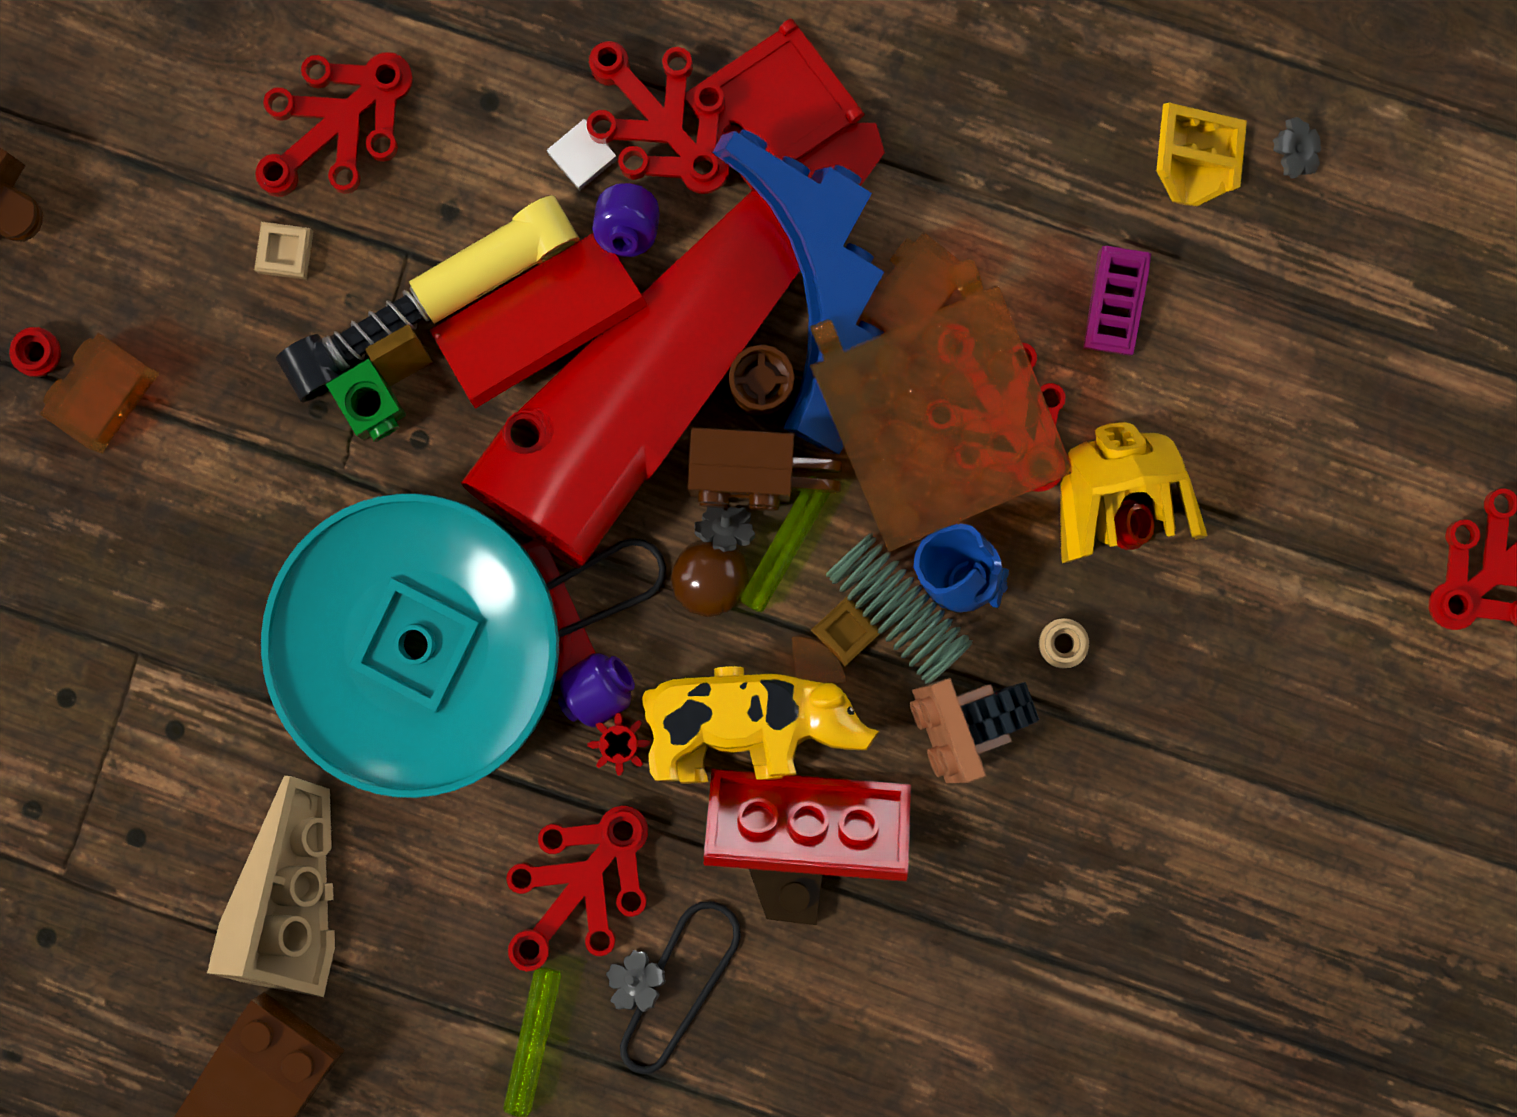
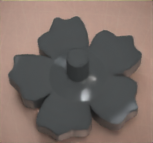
M1298 117L1286 120L1287 130L1280 131L1279 136L1273 139V150L1284 156L1281 160V165L1284 167V175L1296 178L1300 174H1314L1320 165V160L1316 153L1321 151V142L1317 130H1309L1308 123Z
M707 507L706 512L702 515V521L695 522L694 524L695 535L703 542H713V548L721 549L723 552L735 550L737 545H749L755 538V532L752 530L753 526L749 524L751 513L747 512L745 507L738 509L730 507L728 511H725L723 508Z
M633 950L630 956L624 958L625 967L612 964L610 970L606 972L610 988L617 990L610 1001L619 1010H633L637 1005L642 1012H646L655 1007L656 1000L660 994L653 988L665 984V971L660 969L656 963H649L647 953Z

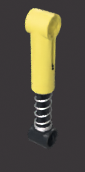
M551 195L541 198L518 212L508 224L409 281L411 285L410 293L404 290L403 297L393 303L386 300V307L376 313L369 310V317L359 323L351 321V327L340 334L334 331L332 336L327 335L326 338H321L319 334L302 338L277 355L276 360L301 402L311 401L329 392L326 384L342 375L344 370L350 368L351 361L356 358L364 360L368 346L408 324L412 329H416L417 322L422 319L426 321L431 319L434 324L535 264L545 262L578 242L580 238L555 196Z

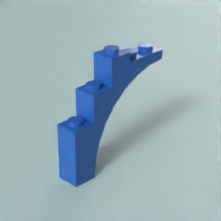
M741 130L740 133L734 131L724 134L712 153L744 176L770 206L790 240L803 276L809 314L808 352L800 390L784 429L824 452L839 455L897 350L884 342L886 334L882 330L864 321H860L858 326L856 325L884 271L871 264L874 257L866 250L851 243H848L846 248L843 246L872 193L859 185L862 179L856 173L843 166L835 165L834 169L827 167L815 170L812 177L809 178L810 170L805 165L787 156L780 160L766 151L767 142L754 133Z

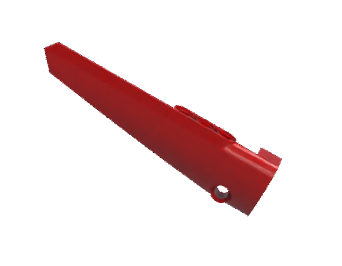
M855 123L798 161L810 170L809 178L812 177L815 170L827 167L834 169L835 165L843 166L856 173L862 179L859 184L861 186L885 151L876 123ZM756 190L751 191L642 293L647 304L645 308L599 334L518 412L513 413L462 480V486L476 499L531 539L546 547L552 554L570 566L580 568L588 560L645 480H649L727 373L737 355L742 352L799 273L800 268L790 240L772 209ZM518 425L530 428L536 437V444L529 448H522L516 445L510 435L511 429Z

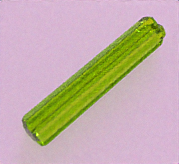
M800 492L741 596V602L756 612L765 610L831 493Z
M540 967L533 973L503 1107L504 1112L512 1116L527 1117L532 1109L561 979V973L552 968Z

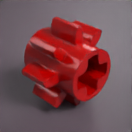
M617 713L614 718L615 726L608 728L605 723L595 724L597 729L603 734L600 740L587 743V747L600 749L602 757L596 764L598 768L604 766L608 761L616 763V773L618 776H621L624 772V762L631 760L639 767L644 764L636 753L639 747L651 745V741L647 739L639 740L636 731L641 728L643 723L641 720L634 722L629 727L623 725L622 713ZM611 732L616 735H621L624 732L629 733L631 739L627 745L632 751L628 756L622 752L614 756L609 753L608 749L611 747L612 742L608 736Z

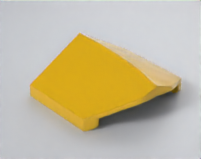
M1173 103L1163 104L1156 171L1172 202L1181 205L1199 206L1225 192L1233 191L1240 187L1246 120Z

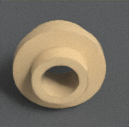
M1065 618L1057 619L1047 624L1042 630L1039 637V650L1042 657L1050 665L1057 668H1071L1078 665L1086 657L1089 650V637L1086 630L1078 622ZM1060 634H1066L1071 638L1072 647L1067 653H1060L1055 648V639Z

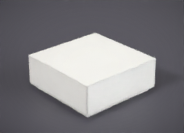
M585 118L547 149L550 157L579 191L617 160V156L607 144H599L591 139Z

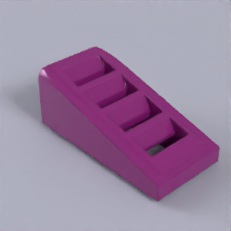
M1102 246L1098 251L1084 349L1133 356L1149 275L1151 253L1112 246ZM1110 264L1135 268L1134 276L1110 273ZM1106 285L1132 289L1131 297L1105 293ZM1102 305L1129 309L1128 317L1101 313ZM1099 325L1126 329L1125 337L1098 334Z

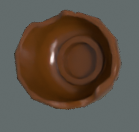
M702 540L691 543L682 551L674 564L671 574L675 598L690 613L704 617L718 616L723 612L730 611L741 598L749 581V572L744 555L737 548L732 551L723 552L721 549H714L713 542H703Z

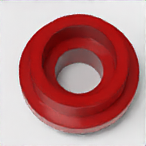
M29 327L20 331L13 338L9 354L12 364L19 372L31 377H41L49 374L56 368L61 357V347L57 338L48 330L40 327ZM41 344L44 348L43 357L38 361H32L29 354L31 348L34 345Z
M1133 500L1123 501L1114 517L1117 546L1123 550L1138 549L1153 536L1154 518L1147 506Z

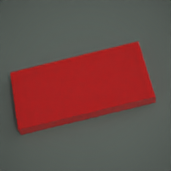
M592 233L432 328L430 332L468 399L476 409L645 308L647 304L617 255L602 249Z
M712 769L703 865L907 881L911 784L797 775L783 776L782 779L757 780L755 772Z

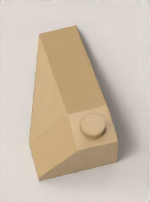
M292 776L283 777L219 922L207 971L208 974L258 986L324 997L335 950V931L328 930V901L333 900V883H327L326 855L332 849L329 788Z

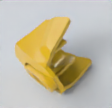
M1110 423L1100 426L1095 430L1096 441H1086L1070 449L1068 453L1069 466L1061 481L1060 523L1062 563L1072 562L1092 555L1095 532L1097 539L1102 543L1108 544L1109 547L1117 546L1114 517L1125 496L1130 493L1146 492L1152 498L1154 519L1163 521L1167 537L1175 536L1176 525L1171 489L1172 482H1176L1192 538L1197 540L1208 536L1183 459L1176 445L1168 436L1160 433L1139 432L1135 425L1131 423Z

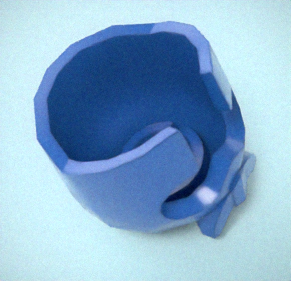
M961 523L938 528L921 541L915 552L914 569L919 581L931 599L940 607L959 613L974 611L988 602L992 607H1000L1002 595L1008 589L1007 578L1009 576V569L1002 568L1001 559L994 546L973 526Z

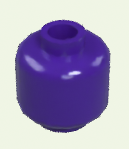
M620 183L606 188L599 195L595 208L592 229L596 242L602 249L609 253H615L620 257H635L645 253L653 246L657 235L660 216L658 201L650 191L636 184Z
M594 653L563 673L560 678L562 695L558 697V703L569 720L573 722L579 720L588 727H596L595 724H604L614 718L617 713H621L629 707L632 701L631 691L634 690L635 683L628 668L619 658Z

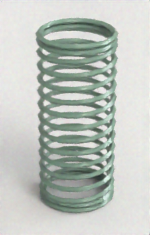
M869 533L826 573V577H830L829 581H832V584H837L853 572L840 587V592H845L862 579L847 596V600L850 601L871 586L855 604V609L861 608L882 591L863 612V617L869 616L893 596L874 616L870 625L877 624L903 603L878 629L879 634L885 632L912 610L886 637V642L893 640L921 617L894 645V650L901 648L929 625L901 654V658H906L938 632L909 662V667H913L946 640L917 670V675H921L927 670L921 676V680H925V684H930L972 645V640H969L968 635H962L953 641L959 634L960 627H954L945 633L953 622L951 618L937 625L945 615V610H940L929 617L937 607L936 602H931L920 610L929 599V594H923L910 604L921 591V585L915 586L900 598L914 582V577L907 578L889 592L906 574V569L899 570L880 585L898 566L899 561L891 562L871 578L891 557V552H886L862 571L883 549V544H878L853 564L876 542L877 537H873V533Z

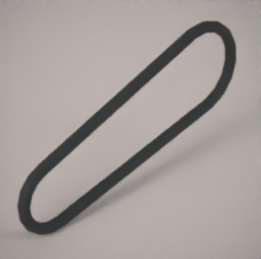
M630 538L619 541L588 559L580 568L574 567L546 584L547 588L551 590L620 549L632 545L642 546L651 551L657 559L659 566L658 579L648 591L558 630L559 638L643 602L656 594L663 585L666 576V564L658 548L644 539Z
M714 901L699 902L689 907L680 917L658 963L659 968L664 970L687 920L692 914L701 909L718 910L727 916L733 927V939L729 949L663 1054L651 1066L642 1067L636 1065L628 1055L627 1046L643 1013L637 1006L620 1044L621 1058L624 1064L633 1072L650 1074L659 1070L666 1063L736 952L741 938L740 924L735 914L725 905Z

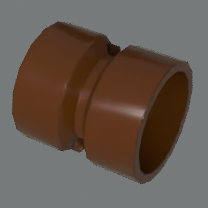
M766 345L748 347L739 353L731 364L729 373L730 392L737 407L749 416L759 418L774 416L786 407L791 399L794 385L792 364L786 355L775 347Z

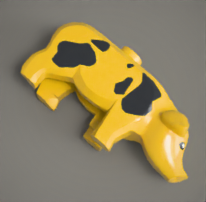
M737 666L715 668L714 677L669 680L661 683L655 689L645 691L642 696L645 719L651 726L654 735V741L649 752V767L655 781H680L681 784L709 782L704 769V760L708 747L730 753L750 751L757 780L782 779L783 776L797 775L793 759L797 746L807 739H814L831 748L867 750L879 733L878 730L867 727L859 720L846 694L833 683L808 681L781 674L744 675V668Z

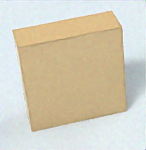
M261 222L254 271L259 274L307 280L313 230L305 227Z

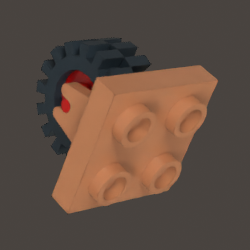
M950 679L926 684L912 690L915 698L914 701L910 702L913 718L920 730L926 728L932 744V748L927 749L929 762L937 777L943 776L946 783H968L986 776L978 754L1012 742L1009 733L1040 720L1026 682L998 691H993L991 684L984 685L957 696Z

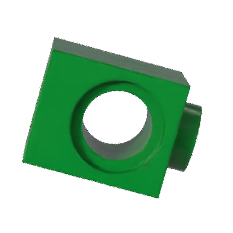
M370 359L365 360L326 384L355 435L364 441L370 437L374 442L386 438L400 428L397 421L407 416L390 386ZM368 392H377L381 399L379 410L369 417L360 416L357 407L359 399Z

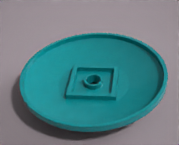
M394 494L361 501L340 510L311 530L295 547L279 571L268 596L261 631V658L266 686L275 711L292 739L311 760L331 775L359 789L392 797L418 798L440 795L475 783L506 763L524 745L542 718L553 691L559 660V633L552 598L543 576L524 547L506 529L480 511L457 501L423 494ZM412 630L420 631L426 637L428 643L426 653L419 659L409 656L404 648L405 637Z

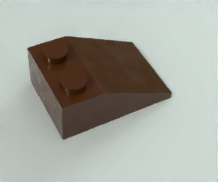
M263 992L249 1002L220 1043L174 1117H298L345 1050Z

